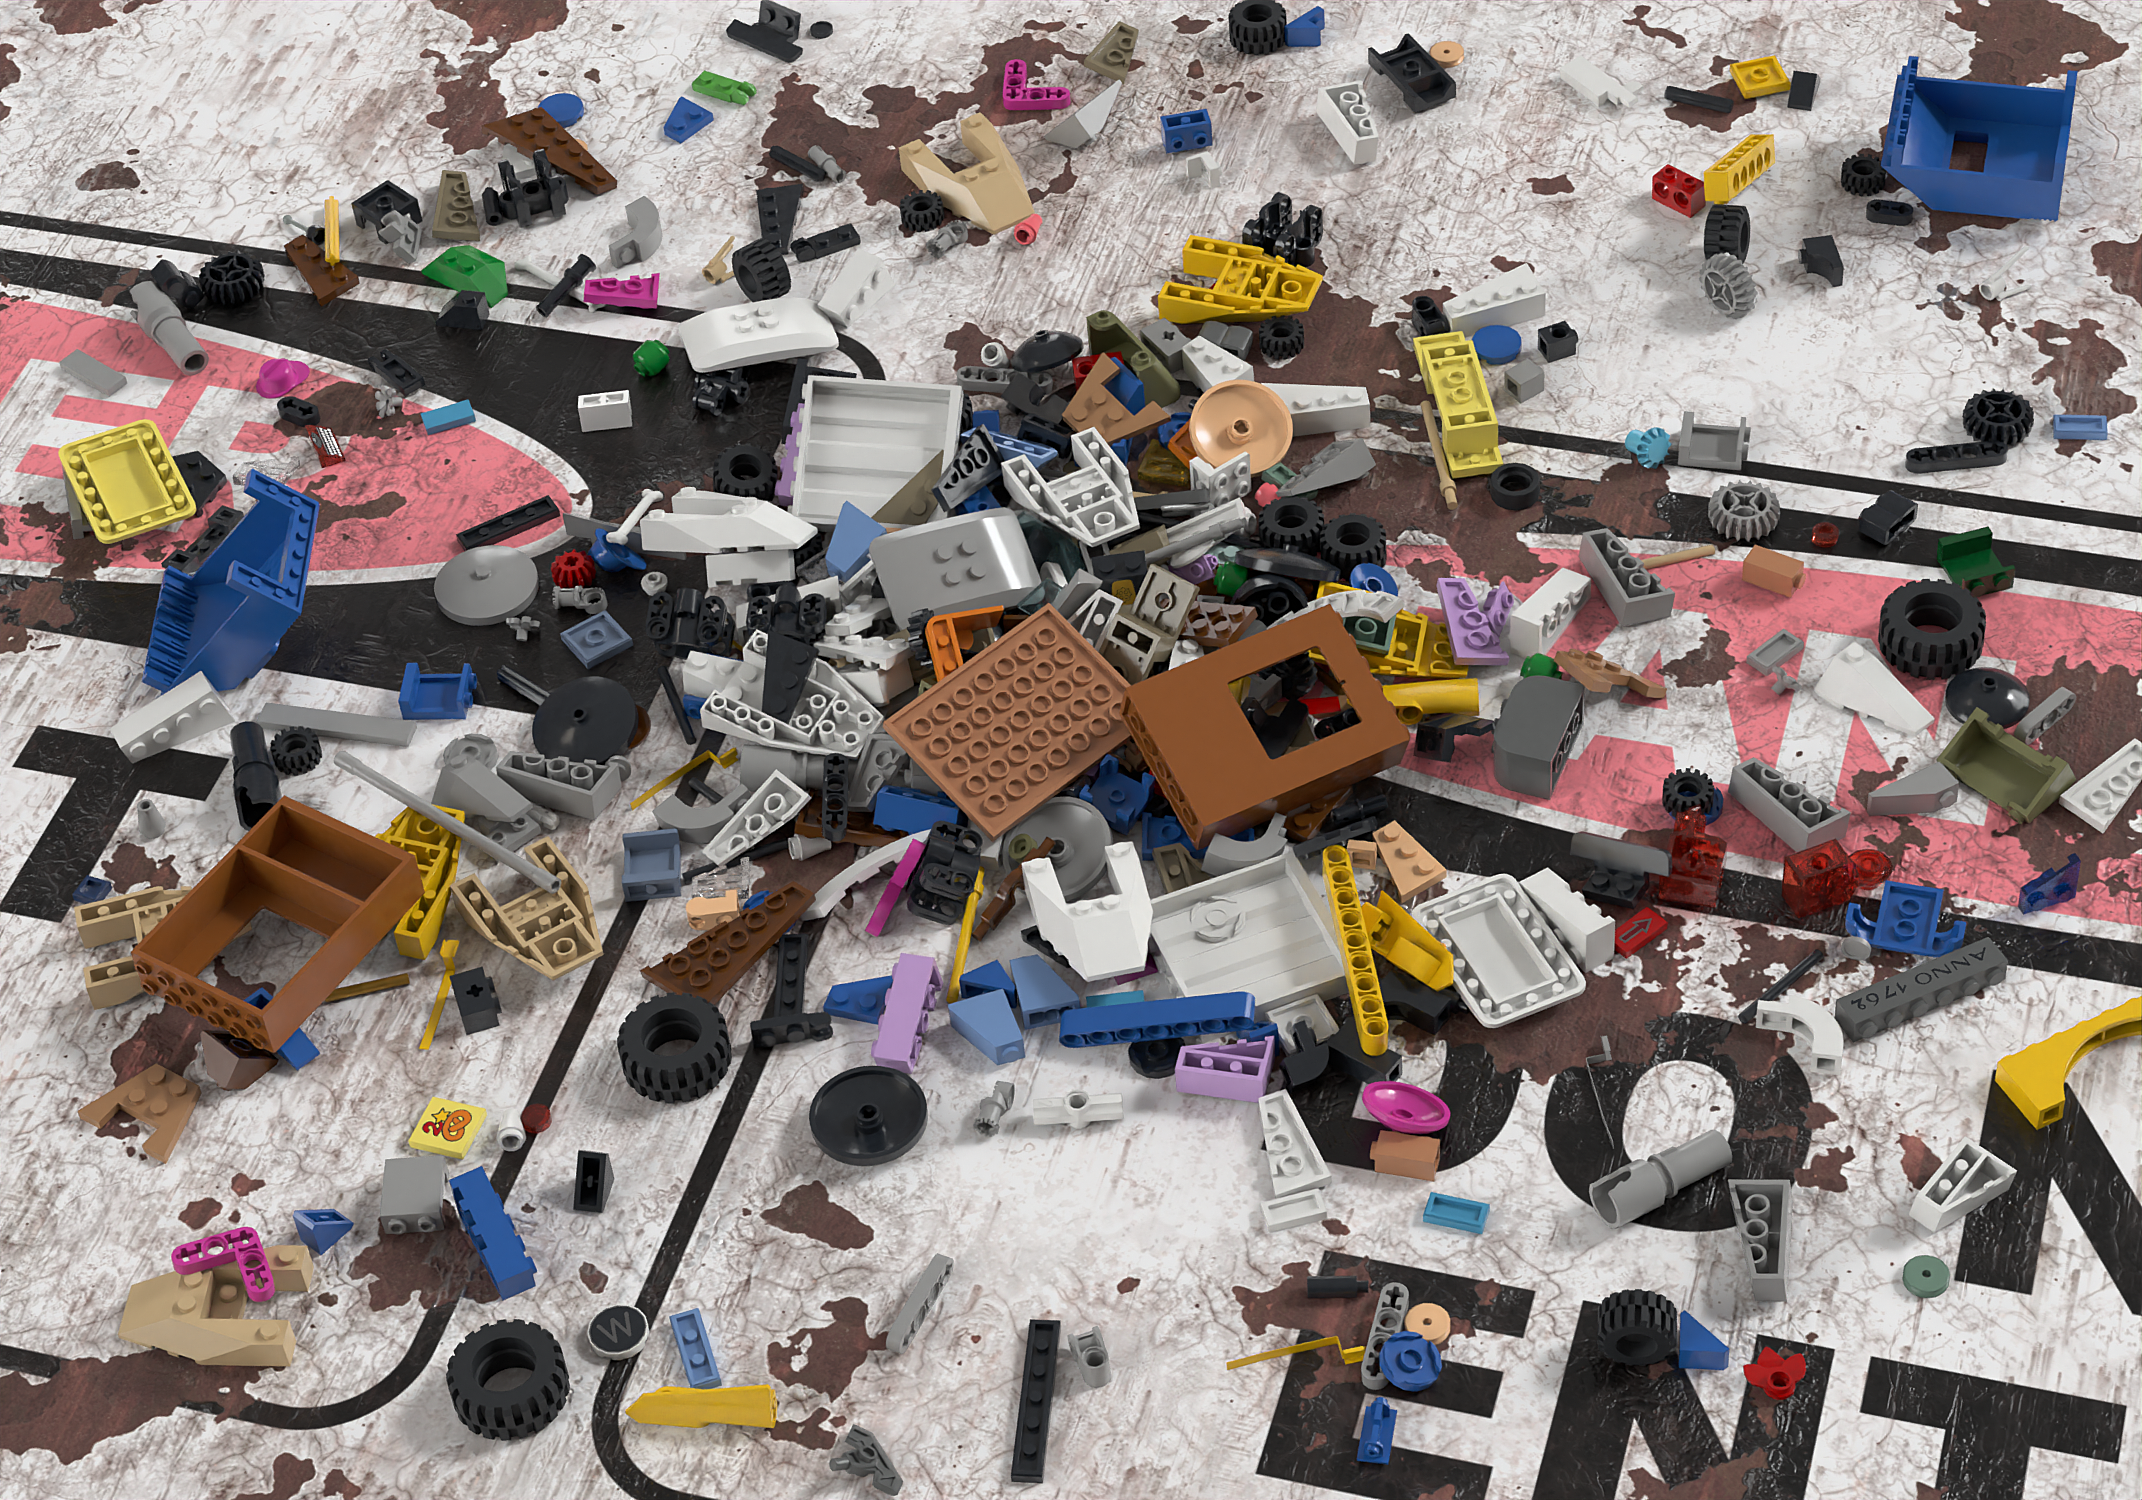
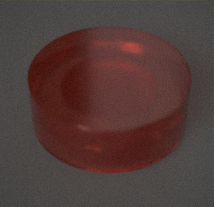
M1822 522L1813 527L1812 541L1817 546L1831 547L1838 542L1839 530L1834 524Z
M532 1104L526 1107L521 1115L524 1128L531 1133L543 1132L552 1123L550 1110L543 1104Z

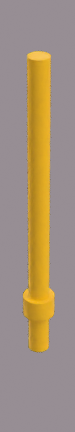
M982 866L979 867L974 891L967 897L946 1001L950 1004L958 1001L960 991L959 978L964 972L978 901L982 898L984 891L982 882L985 869Z

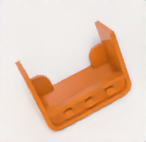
M1003 605L937 615L928 621L925 634L938 682L963 665L960 648L967 650L971 648L974 640L972 631L997 626L1004 611Z

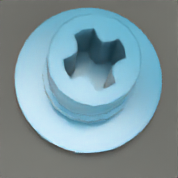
M1658 427L1651 428L1646 432L1637 429L1632 430L1625 440L1626 449L1637 454V459L1642 466L1655 469L1658 467V464H1664V457L1670 455L1667 450L1672 444L1668 441L1670 435L1664 429Z

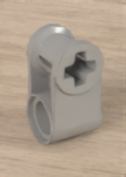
M1095 1326L1092 1328V1331L1080 1335H1067L1072 1356L1078 1364L1085 1383L1094 1388L1105 1386L1111 1379L1108 1352L1099 1327Z

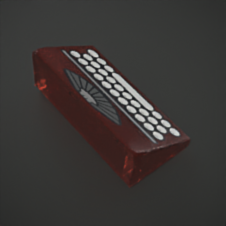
M314 425L305 426L309 441L321 468L346 461L332 428Z

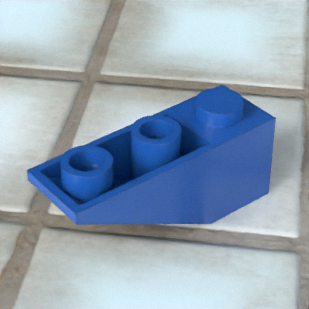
M260 988L243 1001L262 1010L274 997L265 989ZM300 1027L276 1051L296 1070H299L320 1055L319 1050Z

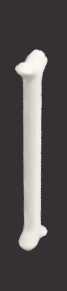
M529 255L515 262L517 270H526L553 286H556L561 281L557 276L531 262L532 257ZM574 287L569 292V295L583 302L584 292ZM583 302L589 306L588 309L591 313H594L597 308H602L606 305Z
M643 490V499L618 531L610 532L606 535V540L610 543L625 545L628 542L627 534L651 503L663 499V494L660 491Z

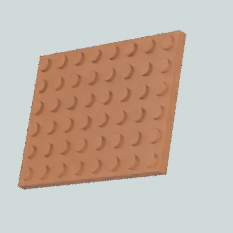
M1048 603L883 722V729L977 827L994 842L1061 792V790L1076 781L1082 774H1085L1100 763L1107 754L1111 755L1133 738L1119 714L1125 688L1131 685Z

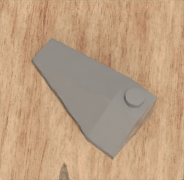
M1363 438L1332 442L1311 458L1313 463L1303 466L1299 470L1301 474L1290 478L1276 494L1278 497L1291 496L1353 479L1358 481L1368 476V471L1376 463Z

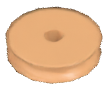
M1453 41L1435 43L1429 50L1430 56L1443 68L1457 66L1464 59V48Z
M1433 1303L1415 1305L1408 1310L1404 1318V1331L1417 1332L1423 1335L1422 1338L1428 1343L1431 1341L1434 1345L1443 1342L1450 1333V1317L1447 1311Z

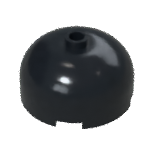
M1269 573L1257 575L1245 581L1236 590L1230 605L1255 607L1258 615L1255 620L1261 621L1268 628L1287 613L1293 611L1295 614L1308 607L1307 603L1309 602L1302 588L1292 579L1283 575Z

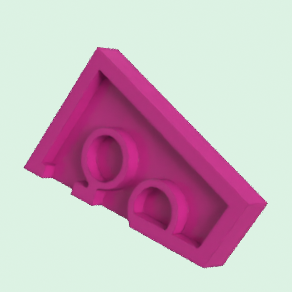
M660 273L651 274V278L640 279L639 275L630 276V280L618 281L616 278L585 280L583 302L596 305L610 304L619 307L633 306L643 309L657 308Z

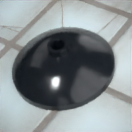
M1040 330L1026 339L1014 351L1010 359L1011 366L1019 372H1039L1061 366L1076 358L1083 351V341L1072 333Z
M1978 667L1956 675L1949 682L1945 693V703L1950 714L1962 724L1966 722L1976 707L1989 715L1987 718L1988 722L1991 721L1996 725H2001L2003 729H2007L2016 725L2025 717L2029 709L2030 696L2023 682L2011 673L1992 667Z

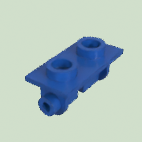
M1377 1397L1371 1403V1407L1366 1406L1357 1461L1389 1464L1397 1410L1390 1409L1387 1399L1383 1397Z

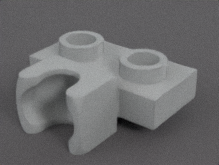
M396 210L389 212L381 219V222L386 227L379 230V234L389 243L394 242L393 251L410 265L417 259L422 229L407 215L402 216Z
M526 813L513 822L487 820L485 817H479L478 819L481 834L511 852L541 833L540 825Z

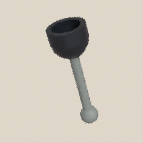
M290 215L283 217L285 224H292L305 231L306 237L316 245H321L325 242V228L319 225L306 227L293 220Z

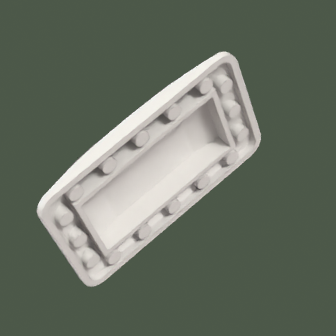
M777 298L718 308L690 318L678 325L679 335L692 368L702 373L828 352L839 346L838 337L828 315L822 312L817 305L820 301L805 298Z
M1498 874L1419 904L1412 910V917L1435 939L1446 944V949L1453 954L1454 975L1452 985L1461 995V998L1474 1016L1485 1027H1501L1575 998L1585 990L1586 981L1584 976L1516 879L1508 874Z

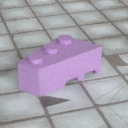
M1274 1036L1265 1037V1041L1249 1043L1246 1042V1039L1237 1040V1044L1219 1046L1218 1042L1182 1046L1175 1067L1177 1092L1258 1103V1098L1266 1096L1275 1061Z

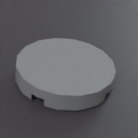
M471 733L464 735L465 738L460 740L456 738L445 748L443 754L445 766L450 763L452 758L463 753L477 759L490 770H492L498 760V753L493 740L482 734Z

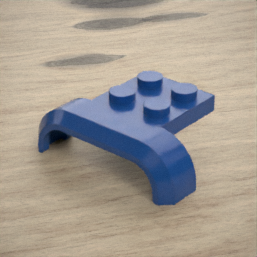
M1886 880L1877 923L1866 919L1862 915L1859 904L1849 903L1845 926L1851 936L1865 939L1874 948L1928 957H1941L1961 948L1966 922L1955 921L1951 930L1936 933L1944 890Z

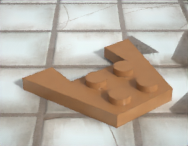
M1103 352L1062 414L1063 420L1076 433L1095 427L1109 447L1113 443H1120L1121 439H1130L1171 422L1170 416L1155 401L1150 402L1134 416L1104 387L1105 384L1120 373V368Z
M1570 649L1569 652L1557 651L1554 658L1558 665L1590 691L1608 693L1612 684L1629 686L1646 697L1663 699L1667 688L1630 672L1619 664L1604 660L1603 655L1594 651H1588L1587 654L1576 649Z
M154 1064L77 1112L80 1119L99 1129L119 1110L156 1128L157 1130L145 1141L142 1148L146 1154L166 1164L202 1092L199 1085L158 1064Z

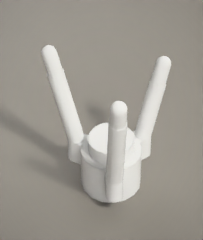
M2024 246L1995 274L1979 285L1980 293L1985 299L1992 300L1996 297L1998 301H2001L2005 297L2031 288V285H2025L2004 291L2006 282L2001 277L2029 249L2028 246Z

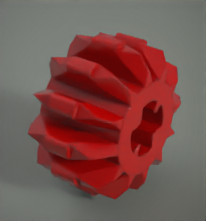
M575 549L571 553L564 551L563 556H555V562L551 563L553 581L556 586L561 588H575V586H582L583 588L584 585L590 586L592 579L595 578L594 561L585 551L579 553Z

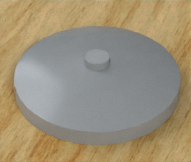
M488 545L467 550L449 560L436 577L434 592L439 608L452 620L467 625H491L506 621V618H513L524 611L532 603L538 592L539 578L534 562L525 553L507 546Z
M1054 797L1008 830L1003 844L1002 857L1004 868L1008 875L1020 865L1008 853L1009 844L1014 837L1019 834H1027L1037 842L1038 847L1046 837L1051 838L1056 844L1045 858H1050L1065 901H1069L1085 894L1102 879L1107 871L1105 846L1114 845L1113 836L1103 815L1090 803L1073 797ZM1017 888L1021 893L1026 895L1025 890Z

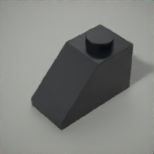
M461 290L443 306L435 322L436 326L482 330L490 315L485 292Z

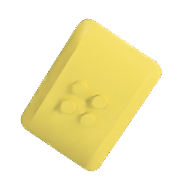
M151 420L135 421L68 443L59 449V458L97 539L102 543H115L187 519L196 512L195 502L156 424Z

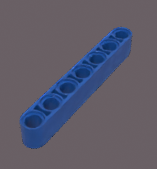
M1238 991L1070 1009L1064 1011L1061 1015L1059 1042L1068 1048H1082L1249 1030L1254 1026L1255 997L1251 993Z

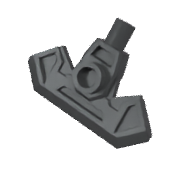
M853 1424L845 1442L856 1449L844 1452L840 1458H832L829 1462L830 1469L832 1471L845 1470L847 1474H855L860 1477L874 1474L872 1483L874 1488L891 1496L898 1495L903 1480L872 1432Z

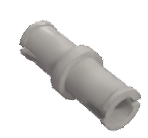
M815 145L809 149L808 157L818 167L825 170L826 174L835 183L844 181L846 172L836 164V160L831 155H827L820 146Z

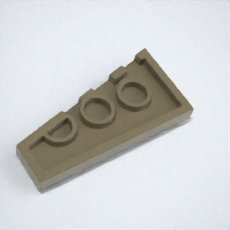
M442 170L432 238L480 241V232L477 226L466 172Z
M942 449L871 518L877 523L926 524L938 505V501L931 489L941 477L944 450Z

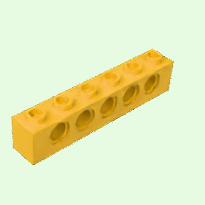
M1750 134L1705 170V201H1714V204L1722 205L1729 203L1731 199L1736 197L1737 194L1775 164L1774 134Z

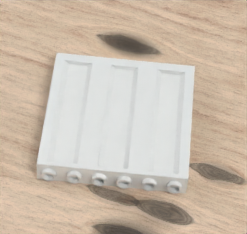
M808 375L807 384H803L802 399H805V406L800 408L799 423H802V431L797 432L796 447L799 448V456H795L793 462V471L797 473L796 481H791L790 495L794 496L793 505L788 506V513L817 528V531L834 532L842 506L846 500L871 518L943 449L942 476L954 459V456L957 455L963 405L962 386ZM938 503L927 523L950 518L951 510L944 512ZM879 523L885 528H901L902 530L918 526Z
M1293 851L1150 900L1153 920H1151L1150 938H1148V952L1154 953L1159 973H1165L1167 987L1171 994H1176L1177 998L1238 991L1248 992L1255 997L1254 1023L1266 1021L1265 1012L1317 993L1322 1001L1349 993L1332 917ZM1227 896L1235 899L1237 902L1230 903L1225 900H1219L1200 906L1195 913V920L1191 923L1192 908L1199 901L1201 903L1207 901L1208 897ZM1213 908H1223L1228 912V922L1224 927L1239 922L1242 911L1246 914L1245 927L1240 934L1230 940L1209 942L1199 938L1195 931L1203 930L1209 933L1220 929L1212 926L1206 920L1207 912ZM1219 910L1213 911L1209 915L1210 921L1214 923H1220L1226 918L1225 913ZM1235 1032L1198 1036L1202 1044Z

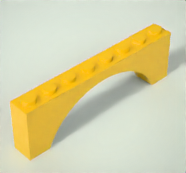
M2142 996L2131 998L2114 1009H2107L2090 1020L2081 1021L2066 1031L2057 1032L2050 1038L2037 1044L2033 1043L2013 1055H2006L1997 1062L1995 1081L2037 1130L2062 1119L2065 1104V1080L2070 1071L2084 1056L2114 1040L2142 1035Z

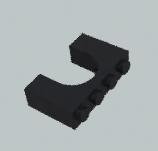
M1393 969L1385 978L1382 977L1378 980L1387 1020L1405 1021L1435 1036L1450 1019L1451 998ZM1354 1013L1346 1017L1340 1030L1336 1034H1332L1326 1042L1329 1049L1328 1064L1367 1084L1379 1081L1396 1082L1402 1075V1055L1388 1048L1385 1053L1378 1056H1371L1363 1051Z

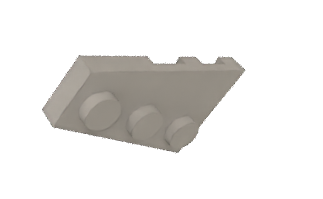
M868 733L848 792V811L872 812L876 807L878 792L885 785L891 784L909 755L889 734Z

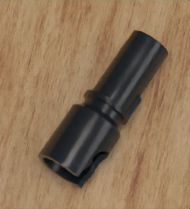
M245 721L235 725L230 731L234 769L232 787L240 825L246 831H250L282 798L278 777L275 774L274 767L269 762L263 728L258 723Z

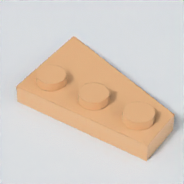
M1395 820L1372 833V841L1377 843L1378 854L1388 869L1391 882L1398 891L1401 903L1406 902L1447 877V870Z

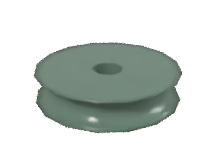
M1920 1255L1908 1260L1904 1265L1902 1280L1910 1293L1922 1298H1933L1943 1294L1948 1288L1950 1272L1942 1260L1934 1256Z

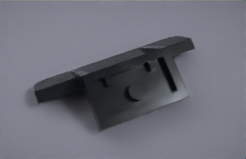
M761 0L757 23L750 26L734 19L726 29L729 38L787 63L794 62L803 53L802 47L792 44L799 37L801 13L770 0Z
M1246 697L1240 706L1265 752L1272 760L1286 753L1309 715L1307 704L1292 697L1279 717L1268 715L1255 697Z
M1437 713L1425 719V722L1419 723L1417 726L1413 756L1451 763L1455 750V735L1463 736L1468 734L1480 737L1496 728L1494 721L1455 713Z
M1584 831L1575 833L1572 837L1570 855L1594 860L1595 872L1582 888L1584 898L1634 909L1650 887L1649 872L1667 877L1672 872V856L1665 849Z

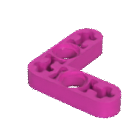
M1014 59L1006 63L1003 85V104L1006 109L1049 110L1064 109L1070 105V91L1067 88H1026V63L1020 59Z
M913 838L890 878L865 928L866 932L878 937L926 844Z
M240 1227L182 1244L176 1247L171 1254L174 1270L182 1275L193 1274L237 1261L250 1299L256 1302H263L269 1300L275 1293L273 1276L258 1233L251 1227ZM247 1240L249 1243L243 1244L242 1241ZM231 1243H232V1247H233V1248H232V1249H229V1245H228V1244H231ZM213 1247L223 1248V1251L217 1255L208 1253ZM202 1252L203 1257L199 1258L198 1253ZM188 1257L189 1261L184 1262L183 1258ZM251 1260H258L261 1262L260 1265L255 1268L245 1267V1264ZM261 1278L264 1288L259 1289L256 1286L255 1279Z

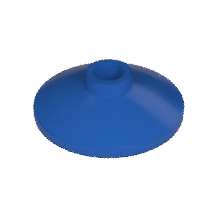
M1363 563L1357 565L1350 573V587L1373 593L1382 591L1398 597L1396 582L1380 566Z

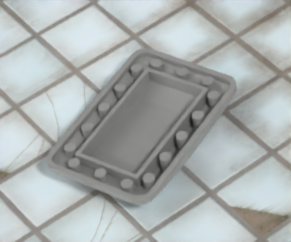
M1005 507L946 518L874 538L869 546V554L895 624L900 631L910 626L908 618H911V613L917 610L928 608L929 611H934V616L1003 605L1004 611L1035 604L1044 595L1042 581L1017 516L1012 510Z

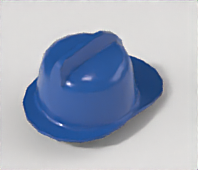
M601 528L595 530L597 539L588 551V555L591 556L600 568L609 572H618L626 566L637 570L646 569L645 561L636 552L625 545L608 542L606 535L609 532Z

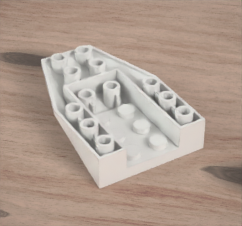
M756 629L743 648L744 661L722 693L714 689L700 709L702 727L771 747L821 755L841 753L848 759L857 760L863 751L868 733H875L884 720V716L827 662L818 658L811 670L789 725L761 712L768 634Z

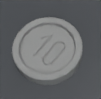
M1851 936L1844 939L1841 950L1848 958L1861 961L1870 956L1871 945L1863 938Z

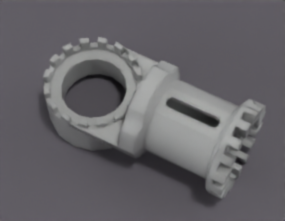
M955 220L954 223L951 221V224L948 223L946 227L941 228L934 239L926 242V249H929L928 252H932L931 255L934 254V257L939 259L944 256L945 250L950 246L966 242L968 239L966 223ZM962 231V233H959V235L954 234L953 232Z
M556 586L553 588L552 596H555L553 598L555 600L553 601L555 609L576 606L577 609H585L590 614H598L608 606L605 592L601 588L583 589L582 586H575V588H560V586ZM593 599H601L598 603H589Z
M997 1081L995 1085L998 1086H994L993 1096L981 1100L979 1106L981 1111L973 1124L977 1132L981 1131V1135L985 1133L984 1136L988 1134L989 1137H992V1135L998 1134L1000 1116L1005 1114L1006 1109L1012 1107L1014 1101V1083Z

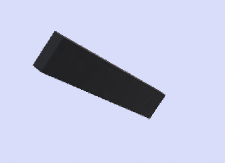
M1030 1319L1011 1469V1482L1043 1483L1061 1320Z

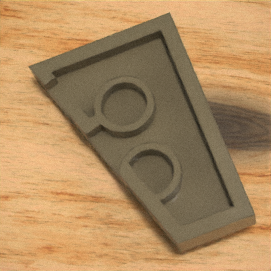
M1118 21L1085 58L1084 67L1115 81L1120 79L1122 84H1124L1137 43L1139 30Z

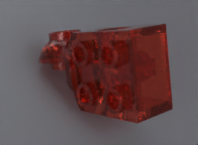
M1701 805L1692 806L1684 813L1677 812L1674 831L1670 834L1666 849L1672 856V872L1669 877L1659 876V898L1716 908L1726 867L1727 842L1720 837L1705 833L1706 816L1701 815Z
M1835 838L1784 857L1781 895L1797 918H1801L1806 915L1815 914L1825 908L1842 904L1851 898L1856 889L1874 890L1887 881L1892 874L1893 865L1889 857L1874 849L1857 850L1848 855L1841 843Z

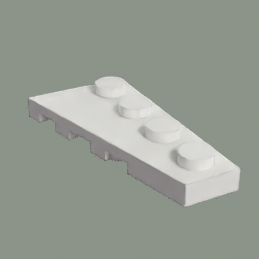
M1284 1089L1258 1098L1275 1199L1331 1184L1332 1176L1287 1090Z

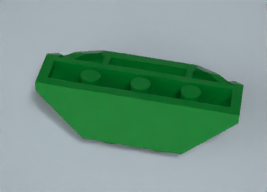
M470 245L450 247L421 270L423 275L458 292L461 290L485 292L487 305L490 308L494 307L508 295L505 263Z

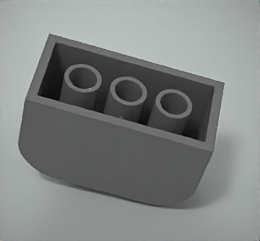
M1530 676L1522 679L1513 687L1508 700H1503L1500 718H1495L1494 724L1496 728L1491 731L1494 735L1491 752L1494 754V777L1502 787L1534 797L1551 799L1584 724V685L1547 676Z

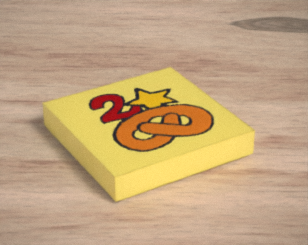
M432 1097L408 1140L411 1148L463 1160L487 1116L486 1109Z

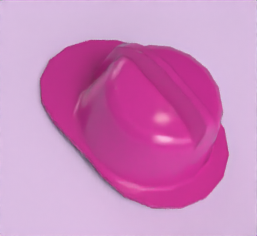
M285 358L268 360L260 368L259 379L256 384L257 393L267 399L281 397L308 378L310 374L309 367L303 362L289 361Z

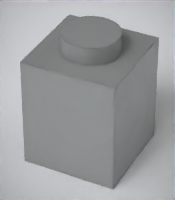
M1526 359L1504 372V391L1521 404L1544 391L1545 373L1540 366Z

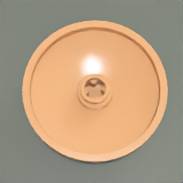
M1229 380L1211 387L1198 399L1192 411L1189 433L1197 455L1205 463H1209L1213 469L1241 453L1247 452L1250 455V474L1252 478L1262 475L1264 471L1283 460L1291 444L1293 424L1290 412L1284 401L1270 388L1249 380Z

